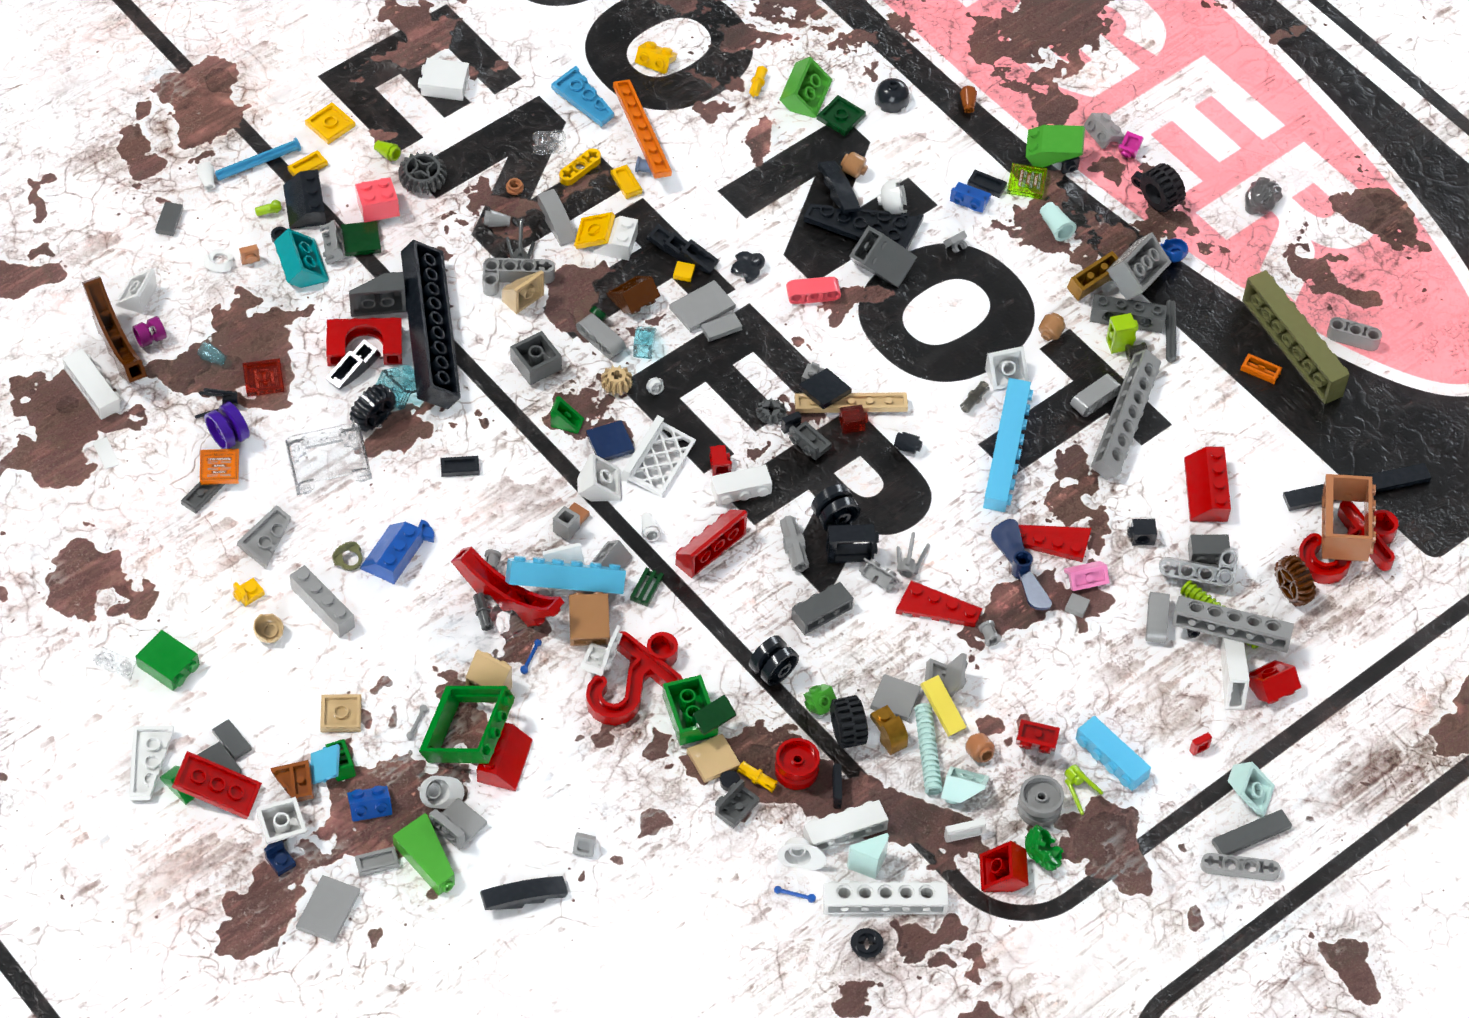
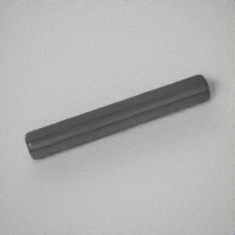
M1168 300L1166 302V360L1168 362H1175L1177 357L1176 302Z

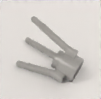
M915 532L911 533L908 554L903 561L901 559L900 546L896 547L897 571L901 576L907 578L918 574L919 567L930 547V544L927 543L917 563H915V560L911 558Z

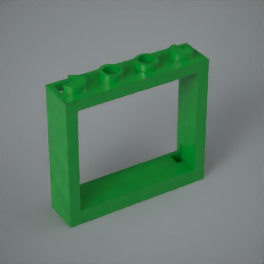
M446 686L419 752L428 763L489 764L515 697L507 686ZM460 702L496 703L478 748H441Z

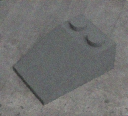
M403 272L384 273L350 290L351 317L406 312Z

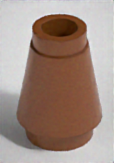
M964 86L960 92L964 112L973 113L977 91L973 86Z

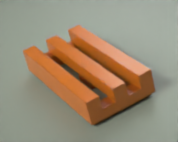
M1248 353L1240 370L1275 384L1282 371V367Z

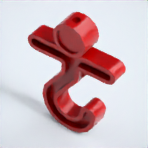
M1342 501L1339 505L1337 516L1348 529L1347 535L1364 536L1363 514L1352 501ZM1377 510L1374 512V516H1376V525L1374 527L1376 541L1373 554H1370L1369 557L1380 570L1389 571L1393 566L1395 555L1387 544H1390L1396 536L1399 526L1398 519L1390 511ZM1317 533L1308 535L1303 539L1297 557H1300L1305 562V565L1309 567L1312 578L1315 580L1314 582L1332 584L1346 577L1352 561L1334 560L1330 563L1319 561L1315 555L1321 549L1322 537Z
M625 631L620 632L622 637L616 649L630 661L625 697L621 702L615 704L605 701L603 697L607 692V679L600 675L594 676L587 685L586 705L588 712L595 720L614 726L625 724L639 712L643 684L649 677L662 687L664 683L683 679L678 672L671 668L678 658V642L672 634L668 632L653 634L648 639L646 648Z

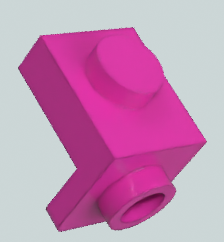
M1127 131L1122 143L1118 146L1120 154L1126 158H1136L1144 137Z

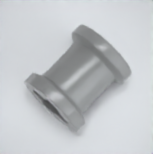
M486 550L484 554L485 561L498 571L497 565L502 554L497 550Z
M988 620L979 625L978 628L985 638L984 643L986 646H993L1001 641L1002 637L997 633L993 620Z

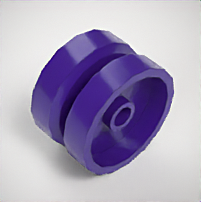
M231 402L219 406L218 411L212 410L204 416L210 435L221 449H230L235 446L236 441L243 442L250 437L249 428L244 417Z

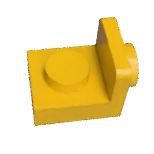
M254 578L242 585H239L237 582L233 583V596L238 602L241 601L245 607L265 595L263 588Z

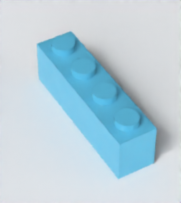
M1095 715L1077 729L1075 738L1077 743L1081 747H1085L1095 760H1099L1109 773L1114 774L1123 786L1133 791L1149 778L1151 767Z

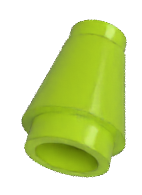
M380 140L374 144V150L389 161H396L401 155V149L397 144Z

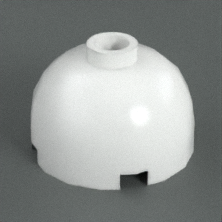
M901 178L887 181L881 188V194L877 195L878 204L882 205L884 210L889 211L891 214L901 215V213H907V210H903V204L907 205L904 185L900 186L899 183L902 182Z

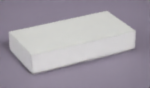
M985 818L946 826L944 833L945 841L948 843L984 835L986 829Z

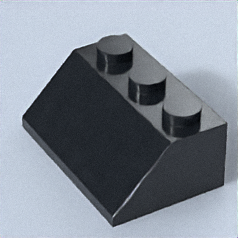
M318 169L300 171L283 185L289 228L295 229L326 224Z

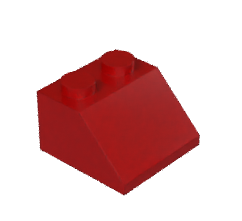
M1277 660L1248 672L1250 679L1249 687L1259 700L1268 704L1277 702L1283 696H1290L1296 690L1302 688L1296 667Z
M1009 841L979 854L981 890L983 892H1014L1029 885L1027 852L1022 846Z

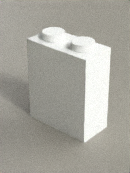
M427 58L426 64L422 65L421 75L423 76L422 78L419 77L418 80L421 96L463 101L469 78V63Z

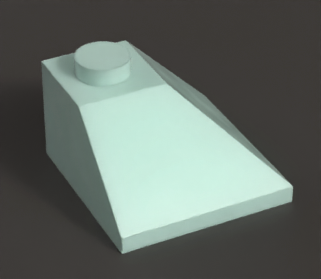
M1253 762L1233 765L1228 782L1260 818L1264 817L1275 785Z
M950 766L941 798L950 804L962 803L986 788L989 776Z

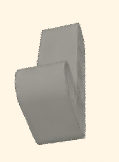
M488 258L483 263V293L487 296H495L499 292L500 282L512 283L517 279L540 270L544 272V284L551 283L555 279V264L548 259Z
M1230 548L1221 551L1218 566L1164 557L1159 562V570L1163 575L1229 586L1234 581L1238 557L1236 552ZM1227 553L1234 555V559L1230 563L1223 560L1224 555ZM1170 562L1171 566L1176 567V563H1179L1178 573H1175L1176 570L1174 568H1169L1168 571H1165L1162 565ZM1185 565L1192 567V572L1188 575L1181 572L1182 567ZM1203 569L1211 571V575L1208 578H1203L1200 575ZM1223 572L1230 574V579L1226 582L1221 581L1219 578Z

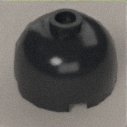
M897 78L883 80L877 86L874 95L876 106L878 104L882 111L888 113L901 112V109L908 106L910 99L908 87Z

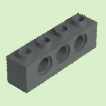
M1094 294L1090 322L1109 325L1110 317L1131 313L1133 319L1137 320L1138 330L1162 333L1167 306Z

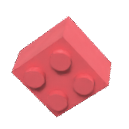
M391 177L355 184L357 203L364 223L400 216L398 198Z

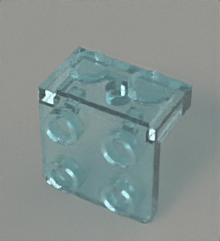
M409 365L382 370L376 385L382 384L392 390L396 396V404L394 406L399 410L404 409L410 395L416 393L414 369Z

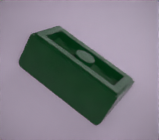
M723 695L692 715V722L705 736L734 718L737 714L728 698Z

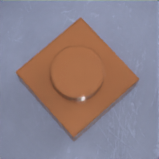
M257 244L239 248L242 265L260 261Z

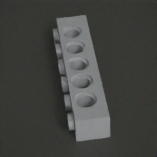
M1182 596L1178 597L1172 620L1173 626L1284 653L1288 652L1294 623Z

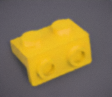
M647 41L638 46L635 63L666 74L669 64L676 60L677 53L672 52L673 50L670 48H662L654 42Z

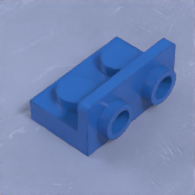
M958 182L956 187L952 188L950 194L951 202L981 213L984 212L991 199V193Z

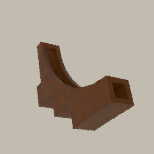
M98 276L82 282L97 332L103 337L109 355L114 358L119 375L129 383L147 377L142 359L132 348L115 315L101 277Z

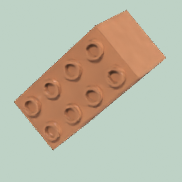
M1326 474L1322 493L1321 559L1368 562L1369 555L1373 554L1376 541V531H1374L1376 525V516H1374L1376 509V500H1374L1376 485L1372 484V477ZM1333 500L1364 502V536L1333 534Z

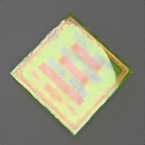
M1012 163L1007 194L1042 199L1047 168Z

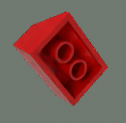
M505 722L489 764H478L476 769L477 782L516 791L533 739L514 724Z

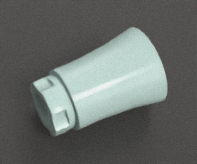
M1048 202L1041 207L1040 214L1057 241H1064L1075 233L1076 224L1053 202Z

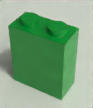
M163 630L135 656L138 668L172 691L178 686L180 687L191 673H194L200 665L196 652Z

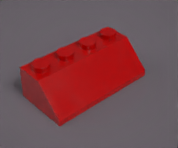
M1206 446L1184 457L1189 519L1194 522H1228L1231 503L1225 447Z
M730 509L727 513L721 514L716 522L706 526L700 535L694 536L690 540L689 544L678 549L675 565L690 578L696 576L746 534L747 511Z

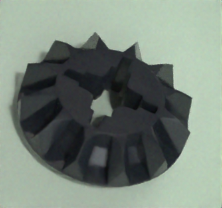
M863 928L857 930L852 935L850 944L852 952H855L858 957L861 956L867 960L871 957L875 958L882 952L884 942L882 936L876 930ZM866 938H868L870 944L868 950L863 945Z

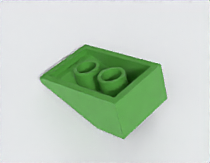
M1042 125L1029 129L1025 157L1035 169L1081 156L1084 149L1085 127Z

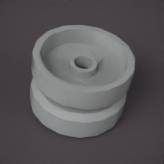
M1036 775L1025 780L1021 786L1017 810L1019 816L1031 826L1047 827L1055 823L1061 814L1064 800L1062 786L1057 780L1046 775Z

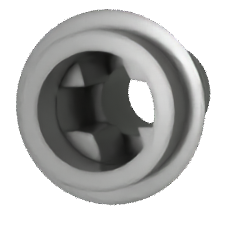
M491 209L490 211L485 210L483 225H488V227H509L511 216Z

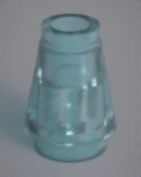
M203 342L197 353L201 359L221 366L227 358L224 353L210 342Z

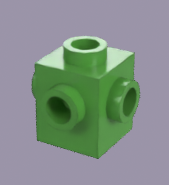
M826 684L812 686L808 692L803 694L806 700L804 703L808 711L818 715L828 713L831 701L837 699L832 686Z

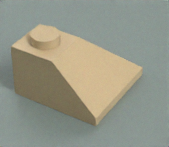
M540 270L517 279L511 284H507L502 289V302L515 314H518L544 296V272Z

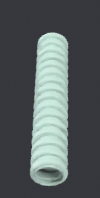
M921 703L915 706L914 711L918 742L920 744L919 749L925 793L937 795L942 792L943 787L939 770L940 765L932 706L927 703Z

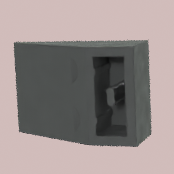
M869 225L849 255L853 263L898 288L918 258Z

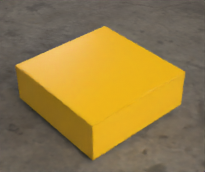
M677 261L673 279L691 282L695 264Z

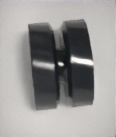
M837 484L824 489L811 503V509L819 518V522L825 531H827L828 526L851 525L860 514L861 508L856 500L852 498L853 495L846 485Z
M774 635L765 640L755 650L749 660V667L757 675H761V678L769 686H775L786 679L794 670L799 661V655L791 647H787V643L779 635Z

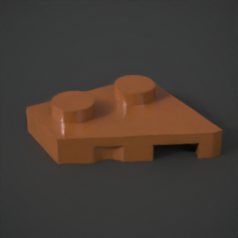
M309 760L270 768L273 776L290 798L296 797L297 802L314 799Z

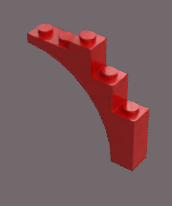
M472 546L462 548L450 561L477 594L490 595L503 611H515L528 627L540 626L546 620L545 617L556 616L561 611L560 607L565 603L560 596H544L531 592L519 585H509L505 582L506 577L486 562Z

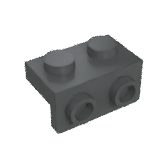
M806 421L797 428L793 425L789 428L791 442L798 445L807 456H811L814 460H817L832 448V443Z
M742 779L737 783H733L728 789V793L724 797H719L715 803V815L733 829L760 802V798L744 787L745 781Z

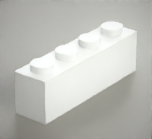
M81 348L62 358L64 370L101 420L121 410L120 402L122 399L119 393L112 390L110 381L104 379L100 367L93 364L94 361L89 353L86 354Z
M879 800L874 802L868 801L861 806L849 807L843 812L831 813L825 818L808 821L804 824L803 836L811 846L824 851L887 830L888 817Z

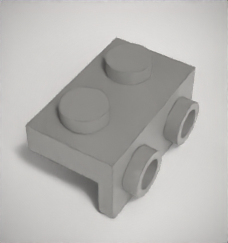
M1104 112L1091 113L1083 125L1102 149H1105L1110 141L1122 142L1125 137L1121 132V128L1111 120V116Z

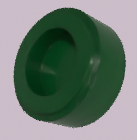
M592 306L589 310L590 313L597 316L601 321L604 322L607 315L596 306Z

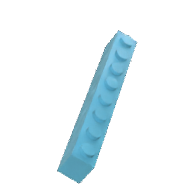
M1013 378L1008 380L984 498V509L1006 512L1007 505L1011 506L1013 494H1009L1010 490L1014 491L1016 479H1012V477L1017 475L1019 464H1015V462L1020 460L1022 449H1018V447L1023 445L1025 434H1021V432L1026 430L1028 419H1024V417L1029 415L1030 404H1027V402L1032 400L1033 390L1030 389L1031 382Z

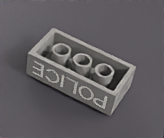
M1151 232L1136 240L1107 271L1110 278L1118 286L1120 293L1126 300H1129L1143 293L1172 262Z

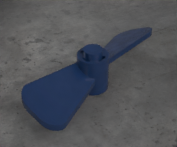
M1007 519L999 523L992 529L991 540L1012 564L1011 573L1015 578L1021 580L1027 603L1036 610H1049L1052 606V601L1031 572L1033 557L1028 551L1024 550L1018 522L1014 519Z

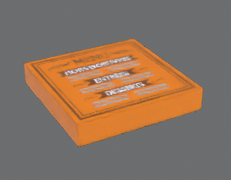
M239 449L200 450V485L239 484Z

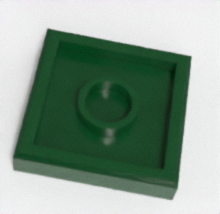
M837 95L817 115V120L841 135L846 136L866 116V111Z
M377 221L341 224L345 256L381 253Z

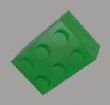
M701 675L663 684L662 697L679 746L713 738L718 735V727L704 736L692 722V715L711 703Z

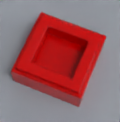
M1207 732L1192 740L1189 749L1192 755H1197L1210 748L1211 734Z

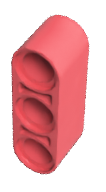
M836 277L796 279L786 284L788 299L792 304L836 301L841 297L839 281Z

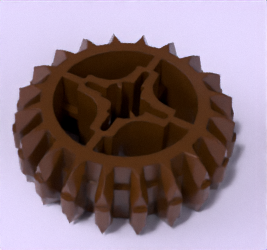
M1296 555L1285 556L1278 560L1276 567H1274V575L1277 578L1278 588L1281 589L1282 594L1289 600V603H1292L1295 607L1304 606L1315 599V580L1312 578V573H1310L1309 567L1305 565V562Z

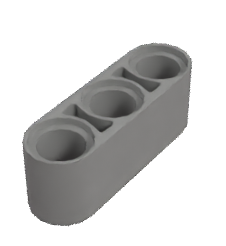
M590 313L576 323L577 331L608 359H612L626 348L623 339L594 314Z
M1334 317L1330 320L1327 337L1338 343L1367 351H1375L1379 347L1382 332L1376 327Z
M1106 374L1075 395L1070 405L1083 417H1087L1119 394L1121 385L1112 376Z
M1149 593L1145 641L1166 643L1170 594Z

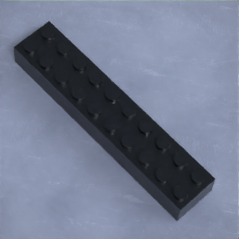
M413 239L401 251L417 399L448 410L461 398L444 253L442 250Z

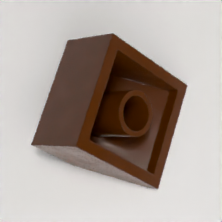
M635 276L606 293L623 313H631V315L640 312L641 307L655 303V299L661 296L652 276Z

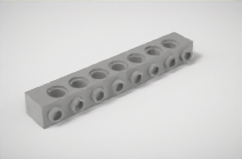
M1147 349L1133 355L1091 467L1106 480L1117 477L1122 472L1124 460L1128 456L1127 452L1133 443L1138 423L1143 416L1144 407L1149 400V394L1154 387L1155 378L1159 373L1161 361Z

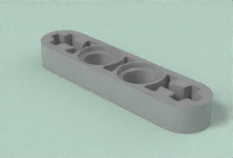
M1217 853L1204 854L1200 863L1202 871L1208 874L1266 881L1276 880L1281 871L1279 863L1274 860ZM1210 860L1213 865L1208 866L1207 861ZM1232 862L1236 868L1230 870L1226 868L1225 863ZM1251 864L1255 866L1256 871L1249 872L1245 866ZM1268 868H1272L1274 872L1270 873Z

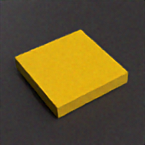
M332 102L305 120V125L328 145L356 126L355 121Z
M609 212L581 218L574 242L575 248L581 249L608 244L615 219L614 213Z

